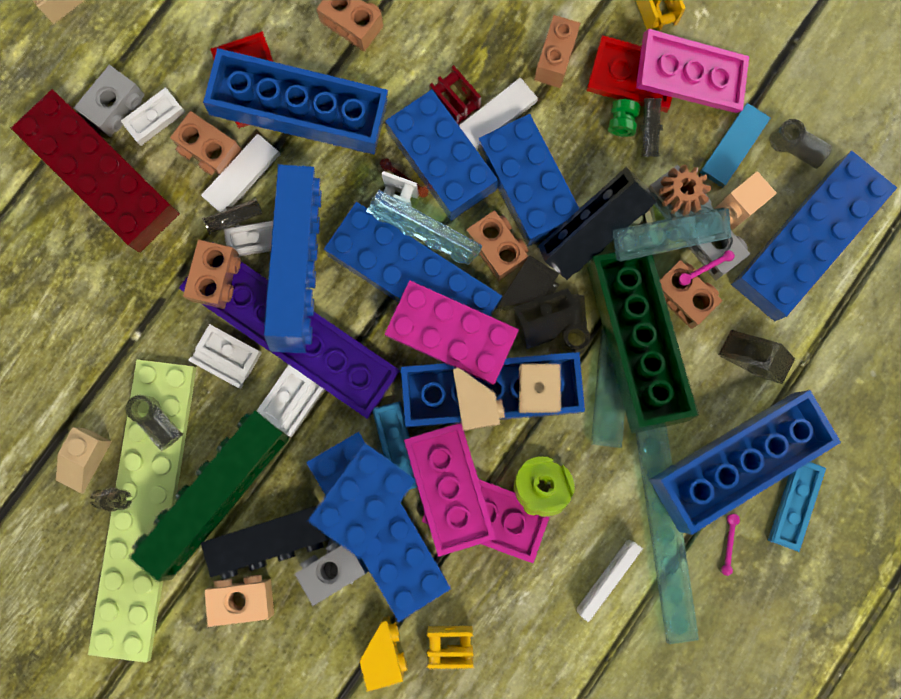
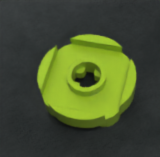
M534 457L527 460L515 477L514 492L516 498L523 506L524 511L529 515L554 516L561 513L571 501L575 490L573 477L563 464L560 466L554 463L552 458ZM540 480H543L545 485L550 484L551 488L547 492H543L538 488Z

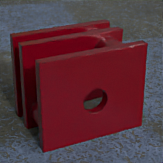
M454 65L451 67L450 74L443 79L441 76L437 78L438 83L436 85L433 83L429 84V90L433 89L458 125L459 122L467 120V116L474 110L478 111L481 109L480 94ZM454 84L467 99L468 103L464 104L450 86ZM443 92L448 96L449 102L442 95Z

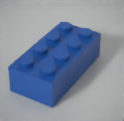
M433 89L385 120L388 134L450 221L497 190V177Z
M530 114L478 138V151L497 177V188L527 247L549 237L580 209Z

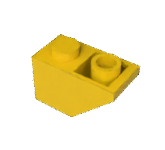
M390 616L382 619L360 659L367 692L403 682L404 672L408 671L404 652L399 653L396 644L397 641H400L399 630L396 623L391 624Z

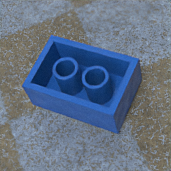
M365 443L308 521L360 559L416 479Z

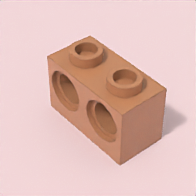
M323 0L316 8L322 24L364 52L384 27L380 9L371 2L365 3L362 0ZM339 6H346L343 10H335ZM361 21H368V22H369V23H368L367 25H365V26H359V25H357V24H358L359 22H361Z
M553 15L537 65L534 81L561 88L578 35L580 22Z
M192 111L187 114L170 137L177 145L175 150L188 160L191 157L199 161L198 166L211 176L214 172L220 175L242 151L236 141ZM199 135L196 142L189 143L192 136ZM222 150L218 158L211 159L215 151Z
M494 210L466 229V237L499 282L526 263L528 259L526 253L529 251L522 239H515L510 232L512 227L504 215L499 216ZM487 228H494L499 235L496 238L489 239L484 236L483 231ZM504 250H509L514 254L515 259L511 262H505L500 258L499 254Z
M198 240L183 297L191 302L225 309L226 303L230 302L233 296L234 288L231 285L233 276L240 269L241 259L239 253L233 247ZM217 256H224L222 265L214 268L212 266L213 260ZM211 283H216V291L212 295L206 296V287Z
M679 260L660 279L667 306L692 329L698 326L723 300L718 296L719 292L713 285L704 283L698 276L691 279V282L683 286L682 289L675 288L671 281L672 277L679 278L684 273L690 274L696 270L689 263H683ZM694 296L702 299L704 303L702 310L694 306Z

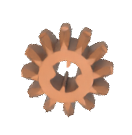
M686 164L682 165L679 171L672 168L668 172L669 177H663L661 180V184L664 187L659 190V195L667 197L662 202V206L671 204L673 206L671 214H675L679 209L683 217L687 216L690 210L697 213L701 210V205H705L708 202L709 198L706 194L711 190V186L703 184L707 179V175L700 177L696 175L698 167H694L691 172H689ZM686 188L689 191V193L686 191V193L683 194L681 190Z

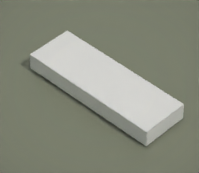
M519 78L461 123L459 127L477 150L479 137L514 121L538 101V97Z
M257 134L201 196L224 216L279 157V151Z
M273 221L224 229L226 246L233 247L239 253V257L271 251Z
M627 540L576 608V611L587 622L592 619L643 548L631 540Z

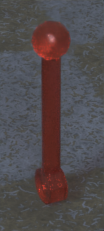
M389 159L381 160L380 166L382 170H389L398 177L412 181L394 168ZM417 184L419 196L422 198L427 197L429 190Z

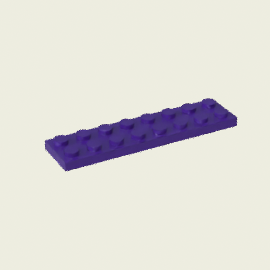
M217 256L213 260L212 266L215 268L222 265L224 256ZM241 262L239 272L234 274L231 283L234 288L232 299L226 303L225 309L202 305L270 351L264 337L269 280ZM188 276L179 287V289L183 292L186 287ZM211 283L206 287V296H210L216 291V283ZM314 312V316H308V318H311L313 334L312 344H306V353H271L368 419L401 371Z

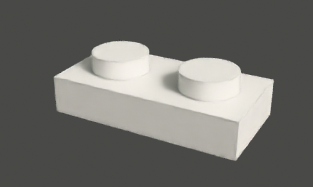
M165 87L122 119L121 122L141 146L186 112Z

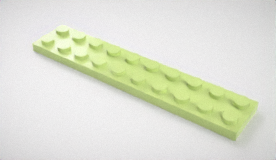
M136 360L88 655L146 663L151 660L163 581L157 582L129 559V556L135 551L132 549V546L143 534L148 535L156 526L153 523L156 517L164 509L170 510L176 503L174 498L178 490L197 367Z

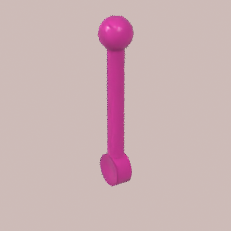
M727 250L723 253V256L692 273L682 274L678 278L679 283L682 286H686L691 282V279L724 261H732L735 256L734 252Z
M729 514L727 516L729 532L725 564L721 567V572L725 576H729L733 572L731 558L735 526L740 522V518L736 514Z

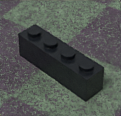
M625 167L538 246L544 261L568 280L572 275L579 272L593 256L601 253L618 235L623 234L641 215L646 214L657 201L649 189Z
M319 505L201 542L210 578L220 575L221 580L239 575L238 569L249 566L250 571L267 566L266 560L274 557L278 558V562L295 557V551L305 547L307 553L323 548V542L327 541L329 536L308 521Z

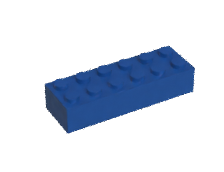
M217 48L203 103L208 114L211 116L375 155L387 106L388 90Z
M850 151L832 167L731 285L774 322L787 317L897 187L855 152Z
M278 164L264 337L270 352L306 353V344H312L313 328L311 327V318H308V316H314L313 289L310 288H316L315 261L318 260L317 234L320 232V217L318 216L319 208H321L322 190H320L321 180L320 178H315V170L311 166Z
M358 202L354 204L324 248L328 257L398 303L409 281L490 317L502 299V295Z
M579 352L506 358L494 385L470 375L494 392L496 400H502L504 418H499V420L580 414L585 412ZM446 363L401 367L405 427L462 423L453 369H456L455 367ZM521 364H560L561 411L557 413H519V368Z
M811 390L795 392L650 478L649 481L677 530L681 533L694 534L840 444L841 441Z
M359 432L306 462L325 496H327L365 444ZM400 502L361 556L398 622L451 590V587Z

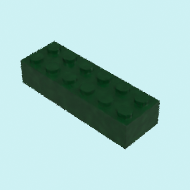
M650 245L593 256L587 270L631 434L689 422L698 416V411Z
M256 410L251 415L246 413L236 425L238 430L231 438L227 436L216 448L218 453L212 461L207 460L198 468L195 473L198 477L190 486L186 484L179 490L174 498L177 500L170 510L164 509L154 520L153 523L156 526L148 535L143 534L133 544L132 549L135 551L129 556V559L157 582L172 580L201 546V542L208 538L290 440Z

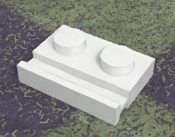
M209 324L195 348V353L188 361L242 389L245 379L250 375L262 352Z
M288 365L257 409V412L275 427L292 437L325 389Z

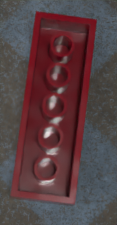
M53 89L11 127L128 246L141 253L180 215L152 185Z

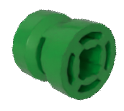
M628 99L613 101L611 108L613 118L609 121L608 132L620 137L634 136L637 129L635 118L639 115L640 104Z

